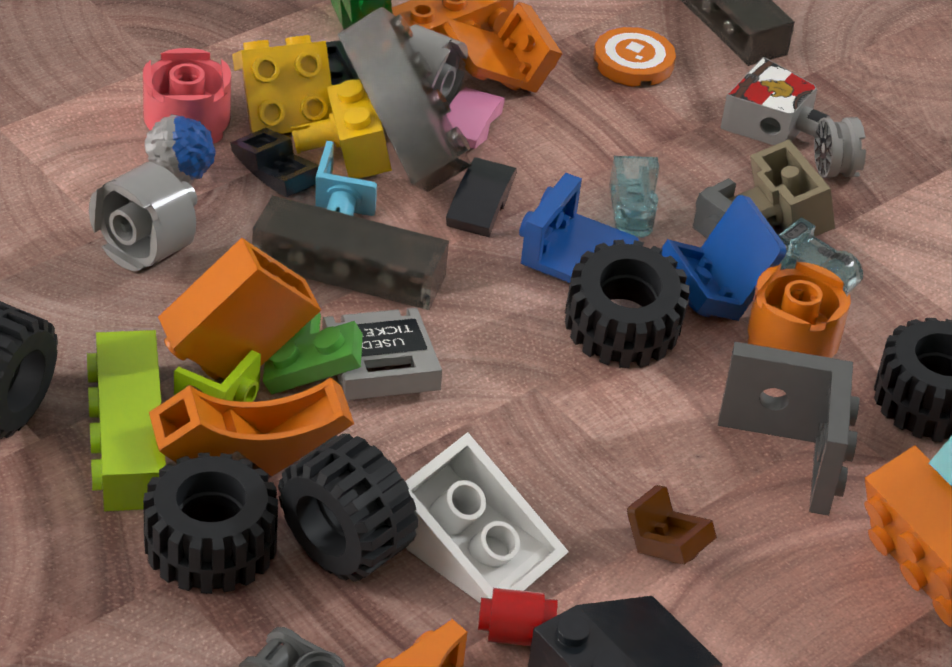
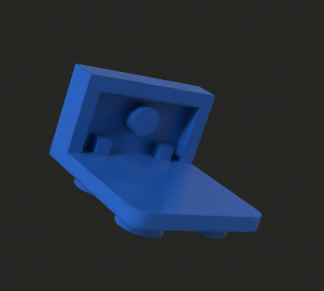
M565 173L554 187H547L535 211H528L520 226L519 235L524 237L521 264L570 283L573 268L576 263H580L581 256L586 251L594 253L595 246L601 243L612 246L614 240L624 239L625 244H633L634 240L639 241V239L634 235L577 214L582 178Z
M738 195L702 247L667 239L661 248L663 250L662 256H672L678 262L676 269L684 270L687 276L686 285H689L690 291L688 304L696 313L705 317L713 315L739 321L752 303L759 276L767 268L778 266L786 255V246L752 199L744 195Z

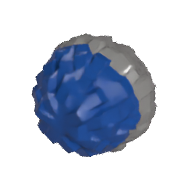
M171 114L169 117H163L161 121L156 122L152 130L146 134L147 138H145L144 145L149 156V162H154L166 168L180 182L185 181L191 185L196 179L202 178L203 173L207 172L214 163L216 150L211 137V131L206 129L200 121Z

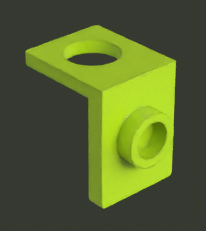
M251 350L221 384L184 368L177 367L174 371V395L185 389L186 386L191 385L197 387L203 393L219 399L253 402L260 388L261 354Z

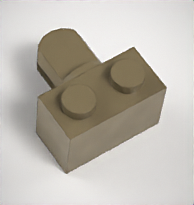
M790 139L750 155L754 188L738 195L750 197L772 227L780 225L785 233H787L800 222L806 224L808 230L798 238L791 239L795 245L835 229L831 188ZM738 195L728 199L733 202Z

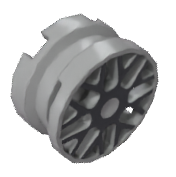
M846 117L841 122H834L831 118L819 120L814 138V157L816 168L822 178L837 177L839 173H842L845 178L860 176L859 172L856 171L863 170L866 149H862L861 139L866 137L864 127L859 118Z

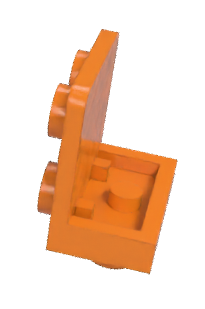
M522 2L517 3L498 34L452 19H448L443 26L449 37L466 44L468 57L467 59H462L465 62V69L469 74L480 80L489 78L499 81L512 90L521 88L537 93L563 54L532 6Z

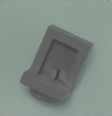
M728 178L714 186L707 187L699 193L696 200L693 228L706 238L709 237L732 204V201L728 198L734 196L736 183Z

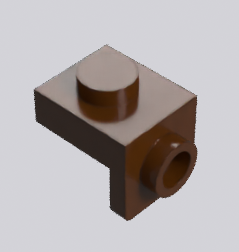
M655 485L627 508V515L636 549L640 554L685 565L687 562L695 559L700 551L717 538L713 520L673 511L668 489L665 486Z

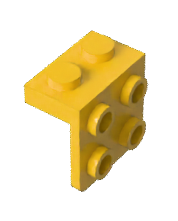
M310 35L285 38L286 45L269 47V40L250 41L243 43L244 50L232 54L234 71L242 70L251 133L263 128L271 129L280 134L292 133L291 126L329 119L332 109L327 87L332 86L326 41L311 42Z

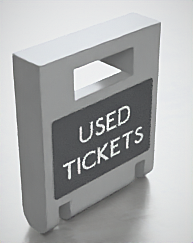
M407 308L406 316H401L399 309L347 314L341 316L340 323H335L333 316L323 317L322 330L327 327H335L355 321L363 334L361 367L337 375L346 400L441 390L442 369L418 308ZM411 364V368L393 369L374 372H367L366 369L374 367Z

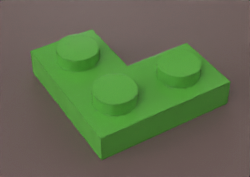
M318 313L265 362L263 383L271 395L360 368L363 334L356 322L351 321L335 327H327L320 331L321 314Z

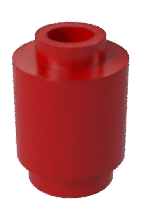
M493 588L492 598L481 597L478 630L488 631V642L531 646L533 629L557 616L558 600L545 599V593Z

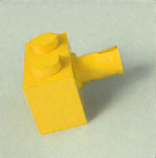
M369 77L347 80L341 84L327 87L332 109L329 119L291 126L297 154L325 147L326 141L334 142L336 148L341 147L347 175L350 178L359 179L392 171L384 131Z

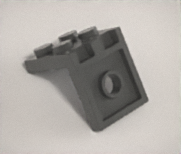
M734 341L719 412L718 426L814 442L809 512L829 516L834 496L843 497L845 492L848 467H843V462L853 461L857 444V432L849 430V426L854 427L856 424L860 401L859 397L851 396L853 362ZM777 388L786 394L780 397H773L763 391Z

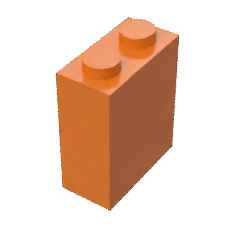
M241 238L158 316V319L167 336L164 339V343L174 356L182 361L188 358L199 364L202 370L215 380L220 377L225 380L251 350L261 354V367L321 311V308L303 277Z

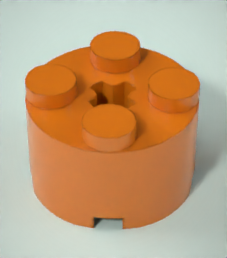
M796 262L795 269L780 270L782 263L778 266L767 268L757 281L747 328L748 344L832 358L839 350L851 304L850 294L847 296L843 291L844 282L830 270L807 262Z

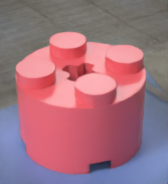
M194 48L168 50L161 53V60L151 65V60L146 63L143 69V118L149 130L151 131L155 123L161 121L163 117H169L171 114L184 116L185 118L200 121L206 129L211 131L213 144L219 142L223 138V131L228 127L231 120V70L228 64L221 59L220 65L210 59V52Z

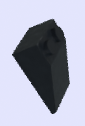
M652 595L580 604L564 611L533 629L528 667H722L723 665Z

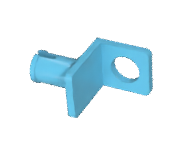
M326 141L316 174V206L327 208L320 225V230L324 236L332 239L337 225L339 230L336 240H343L348 237L353 213L368 216L375 215L377 184L372 181L333 175L334 142Z

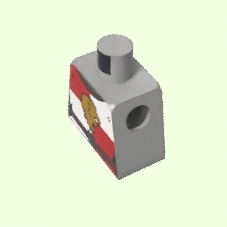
M762 57L727 94L721 129L776 145L788 139L792 142L801 131L815 137L819 120L830 118V115L813 109L817 94V88L813 83Z

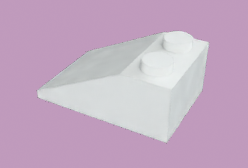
M468 432L405 481L409 487L408 491L414 499L416 505L414 512L418 518V528L415 529L417 535L414 541L406 547L407 550L479 603L481 602V597L492 598L493 588L524 591L569 552Z

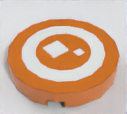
M621 27L609 30L599 36L595 43L593 58L594 62L598 63L597 69L603 76L615 83L636 87L641 86V81H651V85H656L669 78L674 70L676 53L674 46L667 38L654 31L639 27Z

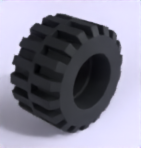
M624 239L614 240L612 246L601 243L595 246L594 253L586 251L581 256L580 263L575 264L565 308V325L567 330H571L570 338L574 344H583L582 352L587 356L591 357L595 354L600 357L599 362L609 365L610 361L619 362V368H630L631 362H637L639 367L649 365L651 358L656 361L661 360L666 356L667 349L672 350L675 347L678 336L681 333L690 291L689 285H686L687 276L684 270L676 269L678 262L672 256H662V249L653 246L651 249L644 247V242L634 240L633 244H625ZM611 300H629L642 307L628 308L620 306Z
M1 301L0 439L13 436L17 430L20 431L28 420L32 418L48 391L58 354L57 334H55L54 326L48 320Z
M925 318V321L922 322L914 319L908 321L906 326L899 325L894 329L893 335H889L874 385V391H876L874 398L876 404L882 406L881 413L885 418L895 420L894 426L901 430L907 429L912 432V436L921 439L922 436L929 437L934 442H943V439H949L952 436V320L939 321L937 318Z
M343 433L339 436L335 435L286 468L282 473V479L279 480L278 485L281 493L279 501L285 515L283 516L287 525L309 557L328 573H334L339 579L345 581L351 579L353 582L360 581L409 546L417 535L415 529L418 528V518L414 512L416 505L408 491L407 483L400 476L395 465L383 455L381 450L374 445L370 446L365 439L359 436L353 438L350 434Z
M210 452L198 453V458L190 459L188 456L177 459V465L167 464L159 470V477L151 478L143 500L145 554H148V563L153 570H160V577L168 583L176 580L178 581V588L190 591L194 587L200 588L203 594H212V589L222 588L224 593L234 591L235 585L238 583L247 586L255 581V573L264 574L270 566V560L274 559L277 549L278 499L274 482H268V474L261 468L253 470V462L244 458L237 461L232 459L231 454L221 453L220 457L210 456Z

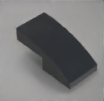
M263 128L230 142L232 152L242 164L260 181L277 193L289 197L316 185V174L319 165L295 155L290 137L271 129Z
M474 157L459 184L446 216L447 226L490 237L500 208L504 209L517 168Z

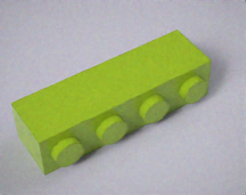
M156 330L96 332L97 353H87L88 383L98 382V387H88L89 418L100 417L99 423H90L91 454L101 453V459L91 460L92 491L103 490L104 512L143 510L144 493H147L148 483L152 477H159V470L166 465L165 455L158 449L149 415L151 410L161 404Z

